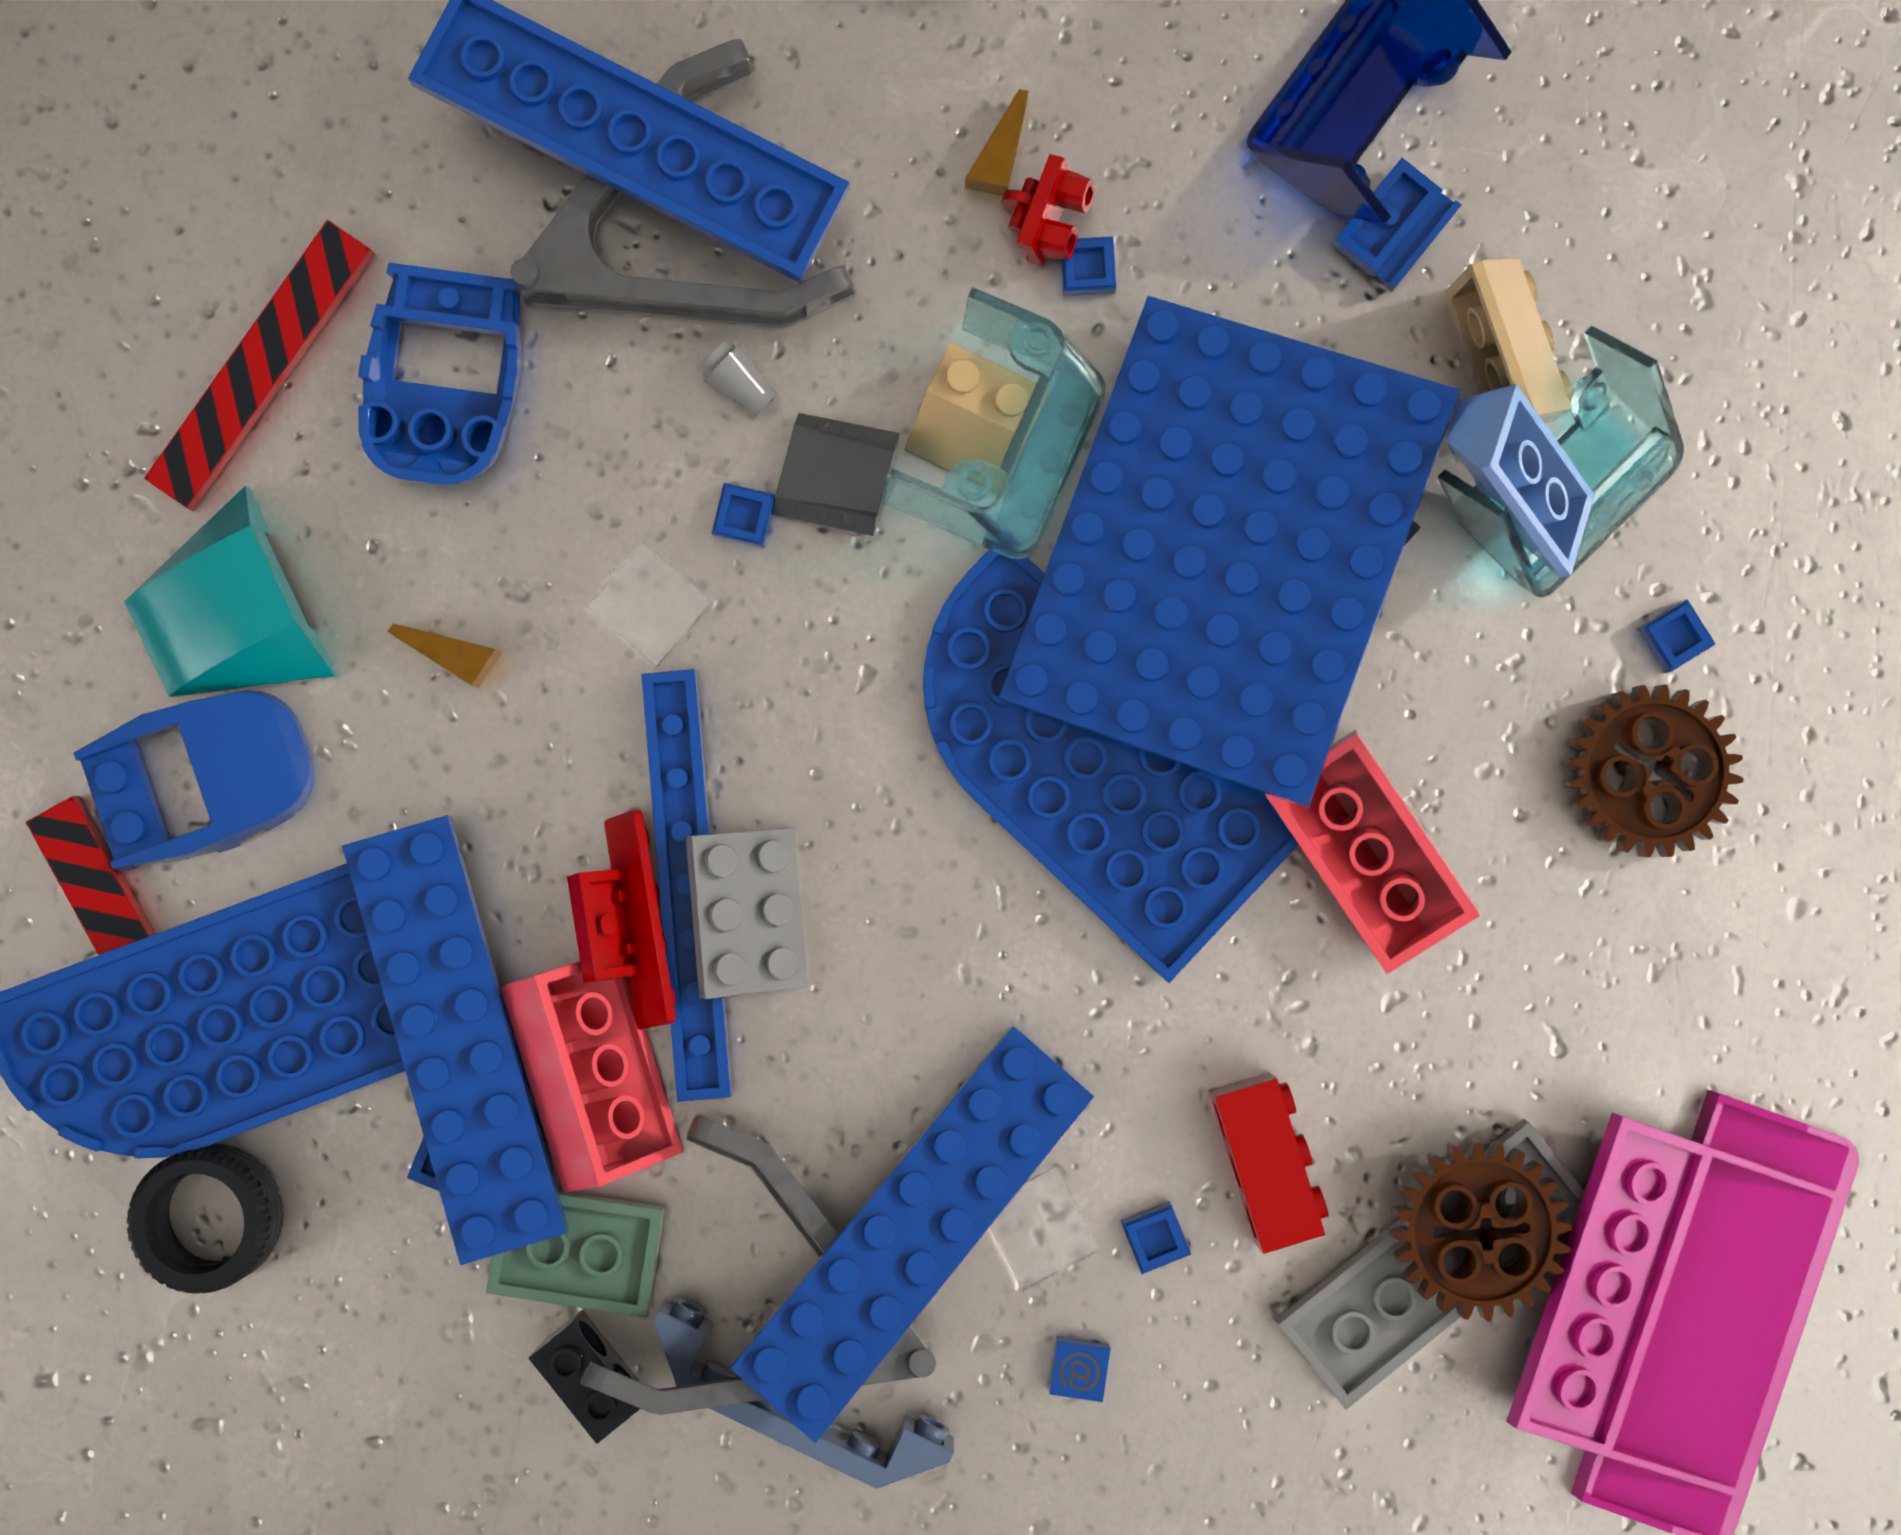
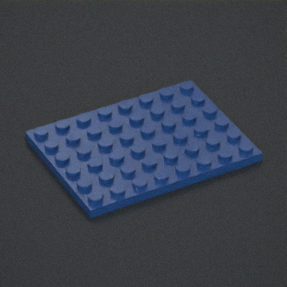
M1147 296L999 698L1005 702L1309 808L1460 396V389Z

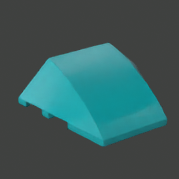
M244 486L124 601L168 697L338 676L316 629L309 627L267 539V536L271 535L247 486Z

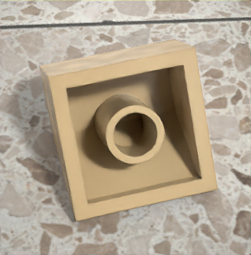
M950 342L926 391L906 443L905 451L994 494L1000 495L1045 402L1048 388Z

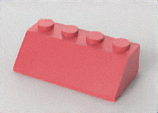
M1356 729L1331 746L1309 808L1265 793L1386 974L1480 916L1476 905Z
M579 961L500 986L563 1193L601 1187L684 1152L646 1029L638 1030L636 1026L629 978L583 983Z

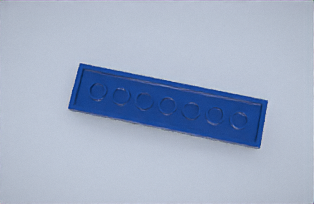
M449 0L408 77L411 85L424 93L799 283L802 282L850 189L849 181L493 0Z
M449 815L342 845L460 1265L567 1233L569 1228L452 817Z
M1014 1026L1009 1028L729 1368L816 1443L1094 1096Z

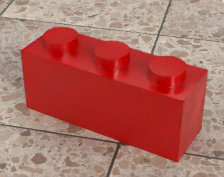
M1268 1072L1209 1090L1208 1092L1253 1238L1260 1251L1266 1254L1326 1235L1321 1219L1329 1217L1327 1205L1318 1185L1311 1187L1305 1167L1313 1165L1312 1157L1304 1135L1299 1134L1295 1136L1289 1115L1296 1114L1297 1111L1287 1082L1279 1084L1278 1079Z

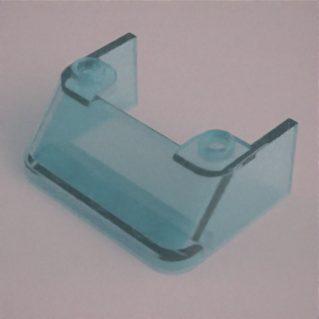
M972 287L967 299L962 330L1009 350L1012 359L1017 365L1040 376L1000 468L979 459L963 460L951 469L942 489L890 468L886 477L883 505L1005 557L1022 559L1032 555L1042 542L1105 394V382L1100 372L1054 322Z
M1594 326L1589 327L1584 334L1596 367L1574 386L1572 390L1571 412L1575 423L1557 440L1595 494L1572 574L1676 472L1684 455L1683 440L1658 360ZM1446 469L1437 476L1460 526L1521 587L1536 597H1545L1553 593L1570 577L1561 578L1522 544L1506 507L1488 497L1477 485H1469Z

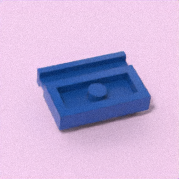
M1401 157L1332 245L1369 275L1379 278L1387 285L1386 288L1392 292L1462 204L1457 200L1455 202L1450 200L1442 193L1443 189Z

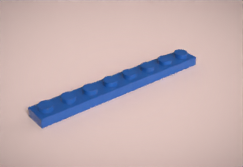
M697 670L641 674L662 928L667 945L666 959L670 984L675 993L674 1008L676 1021L671 1023L677 1102L727 1098L733 1095L725 997L699 998L686 837L711 834Z

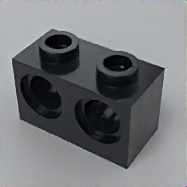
M583 1309L543 1340L528 1358L596 1444L640 1410L638 1407L580 1383L590 1362L639 1381Z

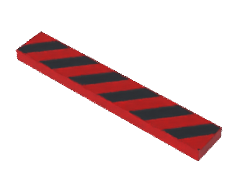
M327 219L144 479L185 508L194 511L368 266L375 253Z
M71 796L25 822L98 955L155 934L122 872L112 869L110 861L114 860L80 796Z

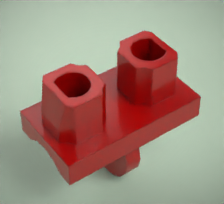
M1049 154L1039 181L1028 177L1025 179L1021 191L1006 190L1001 200V205L1013 213L1008 228L1019 233L1016 243L1028 253L1027 262L1043 267L1046 257L1065 260L1072 258L1077 244L1078 232L1075 226L1061 223L1060 219L1064 209L1086 214L1090 210L1096 193L1091 179L1070 171L1064 157Z

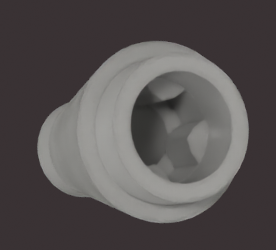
M725 338L698 367L707 377L704 381L706 384L748 409L755 417L777 396V393L768 385L742 345L739 343L735 346L728 338Z

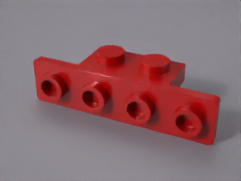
M629 811L604 821L611 870L576 873L567 876L583 983L629 978L636 1026L638 1030L675 1023V993L669 978L666 959L667 945L661 929L657 904L658 889L653 880L648 849L649 835L644 825L642 811Z

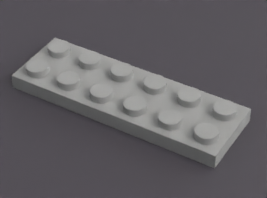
M1522 1119L1496 1140L1504 1146V1158L1513 1148H1516L1525 1153L1523 1166L1532 1160L1544 1166L1538 1180L1550 1177L1558 1183V1187L1548 1197L1561 1198L1568 1204L1566 1209L1556 1214V1218L1565 1220L1573 1226L1585 1190L1531 1123ZM1514 1188L1504 1189L1498 1194L1495 1201L1497 1213L1507 1212L1514 1206L1516 1202ZM1460 1191L1449 1192L1443 1197L1440 1204L1443 1216H1450L1459 1211L1462 1205ZM1401 1218L1275 1320L1346 1410L1461 1317L1457 1314L1456 1302L1446 1313L1441 1311L1436 1306L1438 1293L1427 1300L1424 1299L1417 1292L1423 1279L1410 1283L1402 1274L1412 1261L1400 1262L1394 1257L1393 1252L1406 1243L1405 1241L1393 1238L1389 1234V1229L1404 1225V1220ZM1480 1219L1481 1224L1478 1229L1465 1230L1436 1227L1433 1229L1432 1234L1433 1236H1439L1448 1232L1466 1231L1480 1240V1232L1485 1229L1524 1232L1527 1230L1528 1225L1527 1223H1522L1507 1228H1495L1483 1219ZM1563 1233L1557 1234V1238H1559ZM1517 1243L1508 1244L1502 1248L1498 1259L1500 1267H1509L1517 1261L1520 1251ZM1457 1246L1447 1251L1443 1262L1445 1270H1454L1463 1264L1466 1255L1464 1247Z

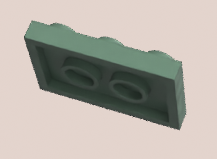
M558 1190L569 1228L568 1232L491 1257L486 1289L488 1294L646 1318L650 1309L665 1206L574 1192L563 1193V1191Z

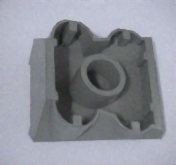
M798 413L777 487L772 514L787 517L792 521L804 524L810 522L837 528L841 533L854 537L864 534L873 536L882 515L895 465L900 433Z

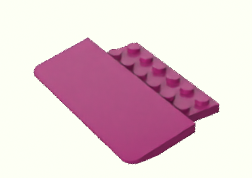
M1709 1089L1691 1140L1611 1113L1567 1242V1246L1571 1248L1570 1253L1563 1254L1559 1265L1564 1271L1562 1274H1556L1506 1420L1507 1423L1518 1430L1585 1450L1571 1490L1573 1496L1584 1503L1675 1535H1732L1735 1532L1858 1170V1152L1850 1140Z

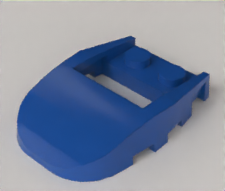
M389 262L386 273L393 278L386 304H376L370 324L373 331L366 355H361L358 377L363 379V405L358 407V422L362 447L376 467L390 476L405 481L439 486H453L472 481L488 471L498 459L510 423L522 373L520 291L513 279ZM402 322L503 336L504 344L497 393L492 394L396 381L395 376Z
M246 690L190 700L168 708L141 714L74 752L75 759L80 761L114 859L110 861L112 869L121 871L135 870L137 865L154 862L171 863L208 853H221L241 846V841L261 831H269L291 819L306 804L314 782L312 758L296 715L281 699L262 691ZM178 725L212 825L171 839L137 739Z

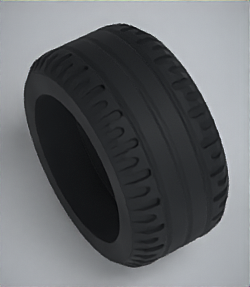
M212 1144L197 1150L184 1151L179 1155L169 1156L156 1164L136 1187L127 1212V1224H129L127 1228L128 1240L132 1243L131 1250H133L135 1258L140 1260V1266L145 1269L146 1273H151V1277L157 1280L158 1283L166 1284V1287L176 1291L193 1294L211 1293L225 1289L254 1272L267 1260L274 1250L280 1237L281 1227L283 1226L284 1212H282V1209L284 1207L282 1195L279 1194L280 1189L275 1178L271 1177L272 1173L264 1164L260 1163L259 1159L250 1153L223 1144ZM190 1174H202L218 1179L233 1191L240 1202L244 1216L243 1236L236 1252L226 1260L213 1261L195 1256L180 1244L172 1230L169 1216L172 1195L181 1180Z

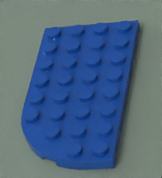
M1003 534L955 586L942 606L933 626L927 647L923 678L925 710L931 734L946 767L968 795L1166 982L1170 983L1299 844L1263 792L1005 702L999 698L1045 574Z
M347 863L0 992L1 1077L21 1105L27 1111L32 1110L44 1122L59 1132L57 1135L95 1152L104 1151L118 1155L134 1156V1158L139 1159L179 1155L184 1151L204 1148L405 1071Z

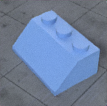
M1517 384L1459 399L1445 437L1451 452L1458 456L1475 479L1477 487L1487 495L1501 514L1504 523L1513 530L1522 544L1561 578L1571 576L1595 494Z

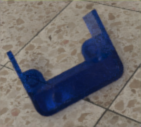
M1345 0L1254 124L1247 137V146L1263 165L1328 212L1386 225L1392 216L1370 189V175L1363 166L1356 164L1413 85L1430 87L1447 83L1456 75L1459 66L1467 55L1507 60L1512 51L1478 0Z

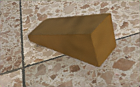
M1022 89L1017 91L967 174L965 188L1003 196L1004 192L1008 190L1028 103L1029 91Z
M394 623L387 631L463 681L477 688L480 687L502 653L493 648Z

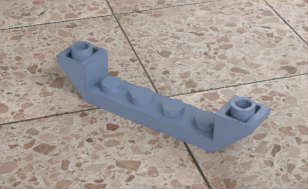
M665 1299L654 1319V1323L676 1386L735 1378L736 1375L733 1371L719 1363L707 1361L703 1365L695 1361L713 1324V1321L704 1318L706 1312L698 1305L687 1300L677 1299L673 1303ZM766 1400L709 1408L876 1489L947 1464L954 1454V1437L947 1434L949 1429L938 1420L925 1415H920L917 1420L906 1414L888 1453L880 1450L881 1444L873 1437L859 1431H853L849 1435L832 1427L833 1422L819 1440L814 1443Z

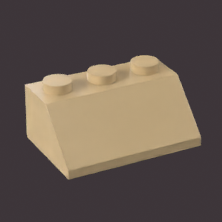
M1519 257L1486 259L1471 263L1446 290V295L1481 393L1517 384L1544 423L1558 419L1572 409L1570 401L1572 400L1573 392L1567 374L1563 370H1558L1552 351L1555 348V340L1551 327L1545 320L1541 321L1534 302L1537 299V288L1531 273L1527 270L1523 271Z

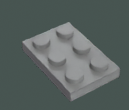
M795 828L686 837L699 998L710 999L808 987Z

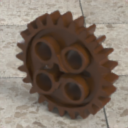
M1666 684L1655 686L1651 697L1647 687L1640 685L1632 687L1631 699L1624 691L1612 693L1613 708L1605 702L1594 704L1593 709L1599 719L1598 721L1590 718H1583L1578 721L1581 729L1587 735L1585 738L1575 737L1568 740V743L1580 752L1577 758L1563 760V765L1577 770V777L1565 781L1564 787L1579 788L1581 795L1570 803V807L1588 808L1590 812L1584 817L1581 825L1583 827H1592L1601 824L1602 827L1597 837L1599 842H1609L1618 836L1616 851L1628 853L1636 843L1638 857H1651L1655 846L1660 857H1673L1675 844L1682 851L1695 850L1693 835L1701 840H1711L1714 836L1708 822L1727 824L1729 820L1719 808L1721 805L1738 804L1739 802L1734 795L1727 792V788L1730 784L1743 782V777L1729 773V766L1743 760V756L1727 754L1725 747L1731 744L1737 737L1735 734L1719 735L1717 732L1725 717L1723 715L1709 718L1704 717L1709 701L1700 700L1688 706L1690 694L1687 689L1676 691L1670 699L1669 688ZM1643 720L1648 721L1655 730V740L1649 748L1645 747L1638 738V727ZM1615 742H1621L1622 747L1628 753H1630L1632 757L1623 755L1620 752H1618L1614 747ZM1687 752L1692 753L1698 761V771L1692 779L1688 778L1681 768L1682 759ZM1656 761L1657 764L1654 767V772L1665 780L1649 781L1648 779L1652 771L1643 763ZM1613 763L1618 764L1623 769L1625 775L1623 786L1618 791L1613 790L1606 780V772ZM1673 785L1687 790L1691 794V799L1686 801L1684 796ZM1657 794L1665 799L1668 806L1667 815L1660 823L1652 817L1650 812L1651 801Z
M1469 1139L1467 1153L1464 1155L1458 1146L1448 1143V1159L1445 1161L1429 1152L1427 1158L1431 1166L1430 1171L1425 1173L1416 1167L1410 1169L1413 1177L1418 1182L1416 1187L1412 1188L1403 1185L1398 1187V1190L1409 1199L1407 1206L1391 1207V1212L1404 1220V1225L1389 1229V1234L1393 1238L1405 1241L1406 1243L1393 1252L1394 1257L1400 1262L1412 1261L1402 1274L1410 1283L1423 1279L1417 1292L1424 1299L1427 1300L1438 1293L1436 1306L1441 1311L1446 1313L1456 1302L1457 1314L1465 1320L1469 1319L1475 1306H1477L1480 1316L1486 1321L1492 1320L1494 1306L1497 1305L1509 1318L1513 1317V1300L1517 1298L1532 1308L1534 1302L1530 1290L1534 1286L1546 1293L1551 1291L1549 1284L1543 1278L1546 1271L1554 1274H1562L1564 1271L1552 1260L1554 1253H1570L1571 1250L1570 1247L1557 1240V1234L1572 1230L1570 1223L1556 1218V1214L1566 1209L1568 1204L1561 1198L1548 1197L1558 1187V1183L1550 1177L1538 1180L1544 1166L1534 1160L1523 1166L1525 1153L1516 1148H1513L1504 1158L1503 1144L1493 1140L1488 1146L1486 1154H1484L1481 1143L1475 1139ZM1514 1188L1516 1193L1514 1206L1507 1212L1497 1213L1495 1201L1498 1194L1504 1189ZM1460 1191L1462 1205L1459 1211L1450 1216H1443L1440 1210L1443 1197L1449 1192ZM1480 1219H1483L1495 1228H1507L1522 1223H1527L1528 1225L1527 1230L1524 1232L1485 1229L1480 1232V1240L1466 1231L1448 1232L1439 1236H1433L1432 1234L1433 1229L1436 1227L1465 1230L1478 1229L1481 1224ZM1517 1243L1520 1250L1517 1261L1509 1267H1500L1498 1259L1502 1248L1508 1244ZM1457 1246L1464 1247L1466 1255L1463 1264L1457 1269L1445 1270L1443 1262L1447 1251Z

